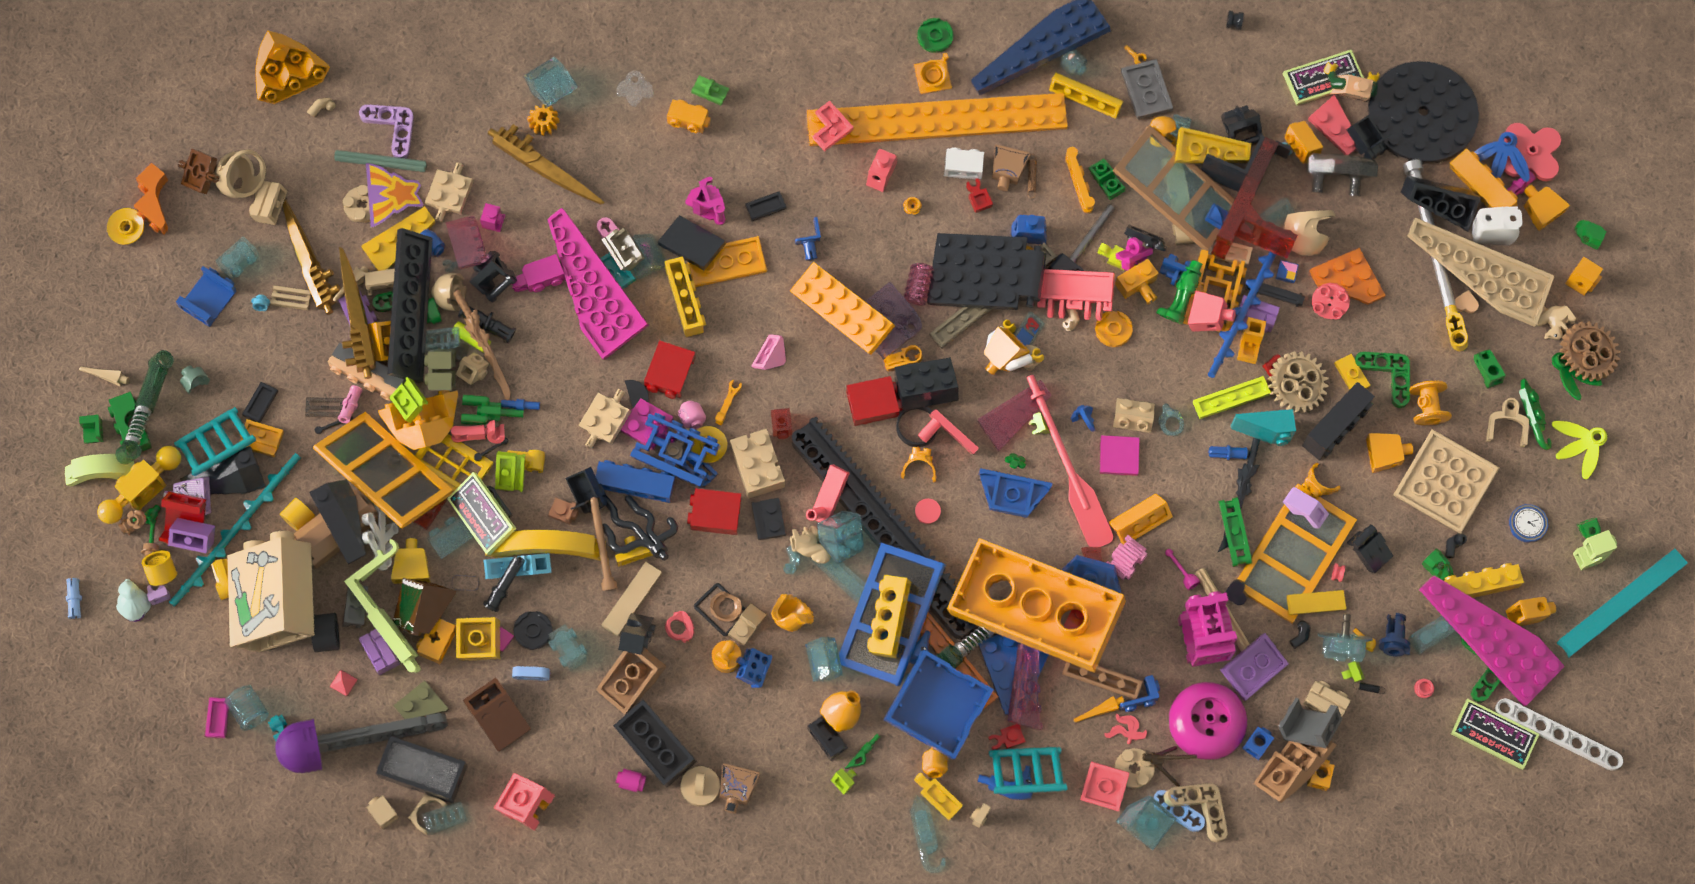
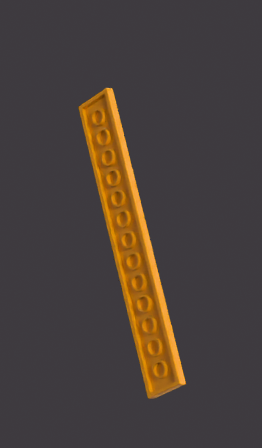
M1064 93L837 108L853 126V131L834 145L1067 129ZM818 109L807 110L810 146H819L813 139V135L825 127L823 122L815 115V111Z

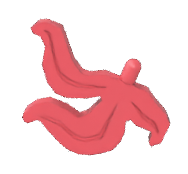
M1116 714V720L1119 723L1127 724L1128 731L1121 725H1116L1109 733H1104V736L1107 738H1111L1116 734H1122L1128 738L1127 743L1131 744L1132 739H1144L1147 731L1145 730L1144 733L1137 732L1139 722L1134 716L1120 717L1119 714Z

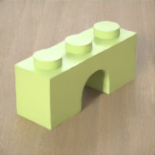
M1609 530L1587 538L1583 542L1584 546L1575 550L1573 555L1580 569L1584 570L1602 563L1617 548V541Z

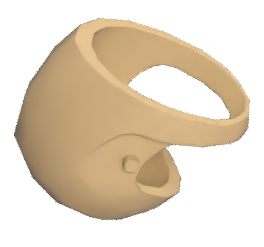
M253 150L231 152L224 155L216 166L214 174L219 176L216 186L227 197H248L261 187L265 179L266 166L262 157ZM245 154H251L259 161L260 173L257 176H254L253 164ZM237 178H242L241 188L234 189Z
M1307 211L1288 214L1284 223L1286 245L1291 251L1299 255L1313 256L1319 254L1326 247L1330 237L1317 232L1318 221L1335 217L1334 211Z

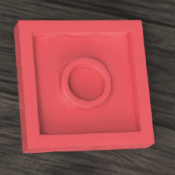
M1091 761L1080 800L1119 811L1130 772Z

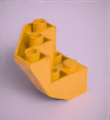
M267 31L260 45L255 67L257 99L271 104L279 103L322 83L330 66L305 45L283 34Z
M441 390L438 391V395L426 398L428 404L422 406V411L411 423L405 421L394 403L385 404V409L378 410L398 442L413 450L441 443L453 427L458 391Z

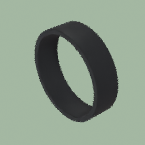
M927 406L915 408L926 411L929 414L933 412V410H931ZM915 409L901 411L897 418L896 431L899 438L905 444L912 447H923L935 439L938 430L927 443L912 442L906 439L900 432L899 421L906 412Z

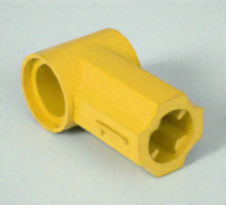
M529 450L528 452L507 451L517 453V455L526 454V471L543 473L545 452L540 450Z
M219 559L212 563L211 566L216 578V588L221 600L229 598L228 559Z

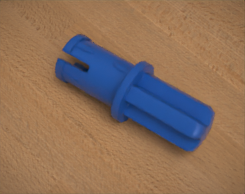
M1227 445V447L1210 446L1208 451L1209 457L1227 458V460H1230V458L1246 460L1248 453L1247 447H1230V445Z

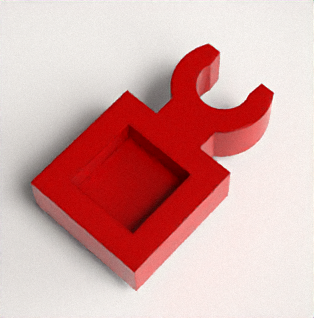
M976 178V186H971L968 181L966 188L971 192L968 198L975 213L993 207V202L987 189H980L981 182Z
M1019 723L1000 729V736L993 734L988 737V740L995 739L998 741L996 746H992V750H998L1003 744H1005L1006 749L1026 742Z

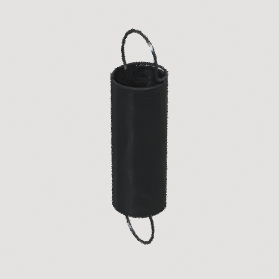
M1359 683L1360 687L1358 690L1379 693L1380 686Z

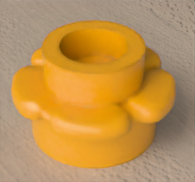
M910 197L904 201V211L907 214L916 215L920 212L922 204L917 198Z

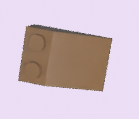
M644 649L642 655L623 651L596 691L622 713L627 714L657 681L667 666L647 649Z

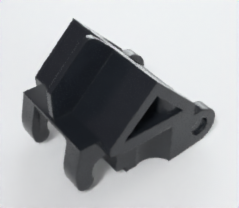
M1247 105L1243 107L1236 106L1234 110L1224 112L1221 115L1228 138L1235 139L1238 133L1248 130L1249 133L1254 132L1256 136L1241 141L1251 143L1252 145L1258 143L1261 136H1263L1260 115L1254 109L1249 110Z
M490 251L482 259H475L473 264L475 272L469 281L492 303L497 300L496 297L506 288L517 282L513 270L507 268V265L501 261L500 254L496 251ZM499 274L505 276L506 279L493 290L495 287L493 279Z

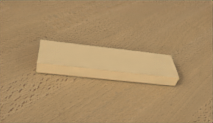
M645 562L602 623V627L619 636L624 625H627L630 614L636 612L662 572Z

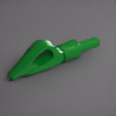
M876 734L869 743L866 742L844 768L863 766L866 763V754L873 748V744L880 736ZM862 758L861 763L855 764L856 760Z

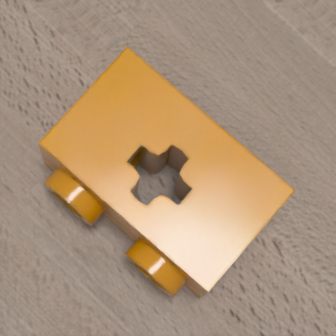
M1583 257L1565 284L1584 296L1587 291L1592 292L1602 278L1599 274L1603 268Z
M439 619L431 632L425 634L424 638L419 639L416 646L419 656L441 664L456 634V625ZM438 636L439 641L433 643L432 638L435 639Z

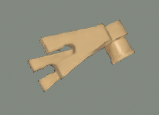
M1508 398L1502 405V411H1497L1490 415L1486 436L1487 442L1493 440L1495 420L1507 419L1522 425L1520 447L1527 445L1529 419L1524 415L1518 414L1519 402L1515 398ZM1508 404L1512 407V410L1507 408Z

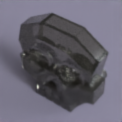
M1312 154L1307 158L1306 173H1312L1313 175L1311 192H1317L1318 189V193H1323L1324 177L1332 175L1349 177L1350 188L1348 195L1353 196L1355 193V196H1360L1361 180L1377 177L1378 164L1376 160L1360 156Z

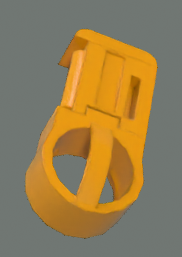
M910 345L902 348V351L887 356L884 353L883 360L886 370L890 372L894 371L897 366L920 363L923 358L921 349L916 345ZM917 350L919 354L914 355L917 360L909 361V357H906L908 351Z

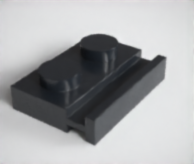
M779 498L752 502L758 540L786 536Z

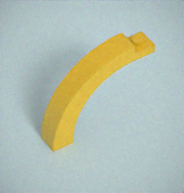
M558 530L514 531L491 555L485 553V556L494 558L536 553L566 554L601 561L598 542L594 535Z

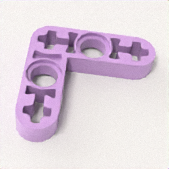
M362 106L359 110V115L363 122L395 125L392 154L394 157L407 158L410 151L414 120L412 111L406 107ZM367 110H370L371 114H369V117H366L365 114H363L367 113ZM384 112L392 114L389 119H383L381 116ZM404 113H407L408 115L405 121L406 125L403 124V119L401 117L404 115ZM406 130L408 135L400 138L398 137V132ZM399 142L403 143L402 147L404 151H402L401 154H398V152L396 151L400 149Z

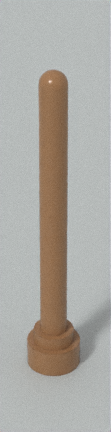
M592 497L590 504L604 576L601 587L602 591L618 588L617 581H614V577L611 576L598 499Z

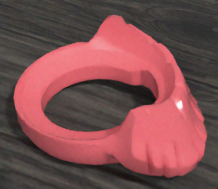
M685 611L675 612L665 623V630L668 636L674 640H681L684 643L690 641L694 635V624L691 617ZM672 621L683 622L686 630L682 634H675L670 628Z

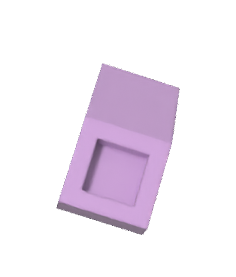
M1296 487L1291 489L1283 501L1293 514L1304 515L1314 528L1319 529L1329 515L1319 501Z

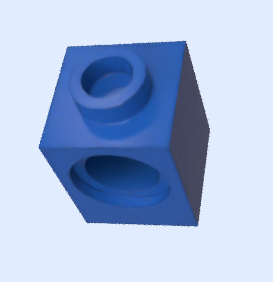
M1257 727L1242 749L1259 760L1274 737L1271 736L1272 733L1266 728ZM1261 738L1264 745H1256L1254 739Z

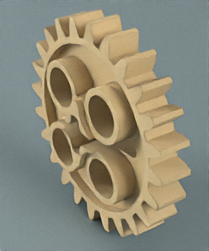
M1295 351L1290 355L1289 353L1283 355L1284 358H1278V362L1273 364L1275 369L1269 370L1273 376L1268 377V380L1272 381V384L1268 385V387L1274 389L1270 395L1276 394L1277 396L1274 401L1280 400V407L1287 405L1286 410L1293 408L1294 413L1299 410L1301 413L1306 412V410L1309 412L1313 410V407H1318V402L1324 401L1322 396L1327 395V392L1323 389L1329 387V385L1324 383L1328 377H1323L1322 375L1326 370L1319 369L1322 363L1316 365L1317 358L1310 360V354L1304 356L1303 352L1297 354ZM1290 366L1295 369V374L1291 372ZM1307 374L1311 375L1312 382L1308 380ZM1285 383L1289 386V391L1285 389ZM1301 391L1305 392L1306 399L1302 397Z

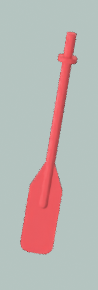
M1030 375L1027 377L1033 395L1030 397L1032 400L1037 401L1069 475L1068 500L1088 546L1094 549L1107 545L1113 540V533L1094 489L1075 472L1043 398L1046 395L1045 390L1040 391L1034 375Z

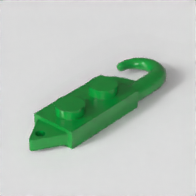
M1524 378L1521 380L1519 394L1529 419V424L1532 426L1539 446L1544 450H1549L1552 447V442L1548 438L1546 444L1542 431L1545 430L1546 422L1545 413L1539 403V395Z

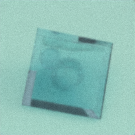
M1148 795L1128 805L1116 822L1148 848L1154 850L1177 818L1152 796Z

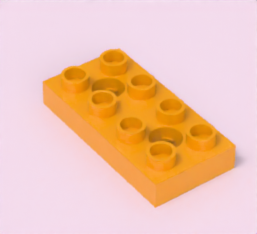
M979 538L947 609L952 616L1095 673L1126 600L1123 594ZM1000 581L1009 582L1012 586V592L1009 597L1001 601L993 600L990 597L989 589L993 584ZM1072 609H1078L1084 614L1085 620L1083 624L1077 629H1065L1061 623L1062 615Z

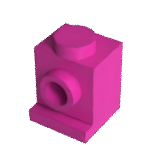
M485 203L480 219L482 228L500 232L505 215L501 213L499 206Z

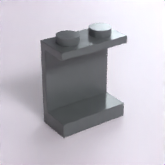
M1295 698L1292 705L1289 706L1284 719L1281 720L1279 730L1284 740L1327 748L1342 721V716L1338 706L1330 705L1326 713L1303 709L1299 698Z

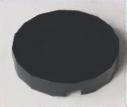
M529 611L520 615L515 621L513 629L514 637L518 644L530 650L540 649L547 645L553 632L552 624L548 617L538 611Z

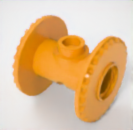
M1434 380L1420 382L1410 387V394L1420 395L1418 405L1423 411L1422 414L1413 418L1415 424L1421 426L1437 425L1451 419L1452 414L1450 412L1440 410L1438 393L1448 388L1447 383Z

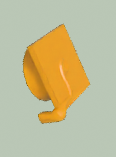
M943 53V57L940 60H929L914 64L920 94L952 89L946 63L948 60L947 53Z

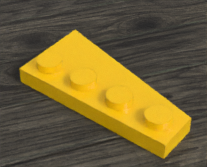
M1180 127L1178 130L1175 163H1203L1207 154L1228 163H1247L1250 160L1251 143Z

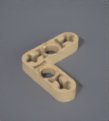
M1201 784L1173 787L1165 792L1164 800L1170 807L1201 804L1207 835L1211 841L1219 842L1227 837L1228 832L1220 791L1216 785ZM1189 790L1195 793V800H1191L1188 797ZM1209 791L1213 793V796H1202V793ZM1182 794V797L1175 800L1171 798V795L1179 796ZM1210 808H1214L1217 811L1216 818L1210 815ZM1214 830L1220 831L1221 834H1215Z

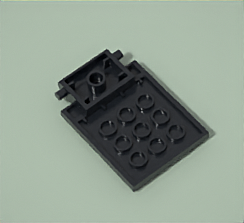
M937 233L927 304L1018 310L1019 301H1027L1026 306L1032 308L1034 307V301L1039 302L1041 298L1046 253L1041 251L1042 247L1039 245H1035L1034 250H1026L1027 237Z

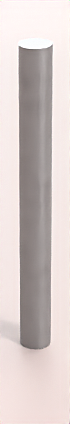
M1112 205L1107 206L1070 256L1073 262L1078 260L1115 208Z

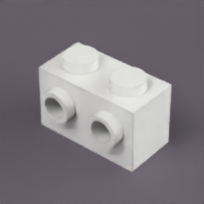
M956 147L947 149L944 177L978 178L981 180L984 152H980L977 149L961 150Z

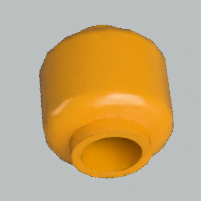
M930 748L922 756L923 772L930 778L942 777L948 771V757Z

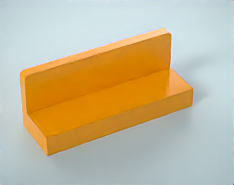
M1154 494L1110 520L1109 525L1116 530L1120 542L1124 545L1127 542L1125 540L1127 535L1135 540L1173 516L1168 503L1159 495Z

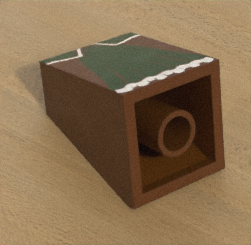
M403 578L393 618L394 624L399 626V630L409 632L412 635L421 636V633L429 634L456 595V591L435 583Z

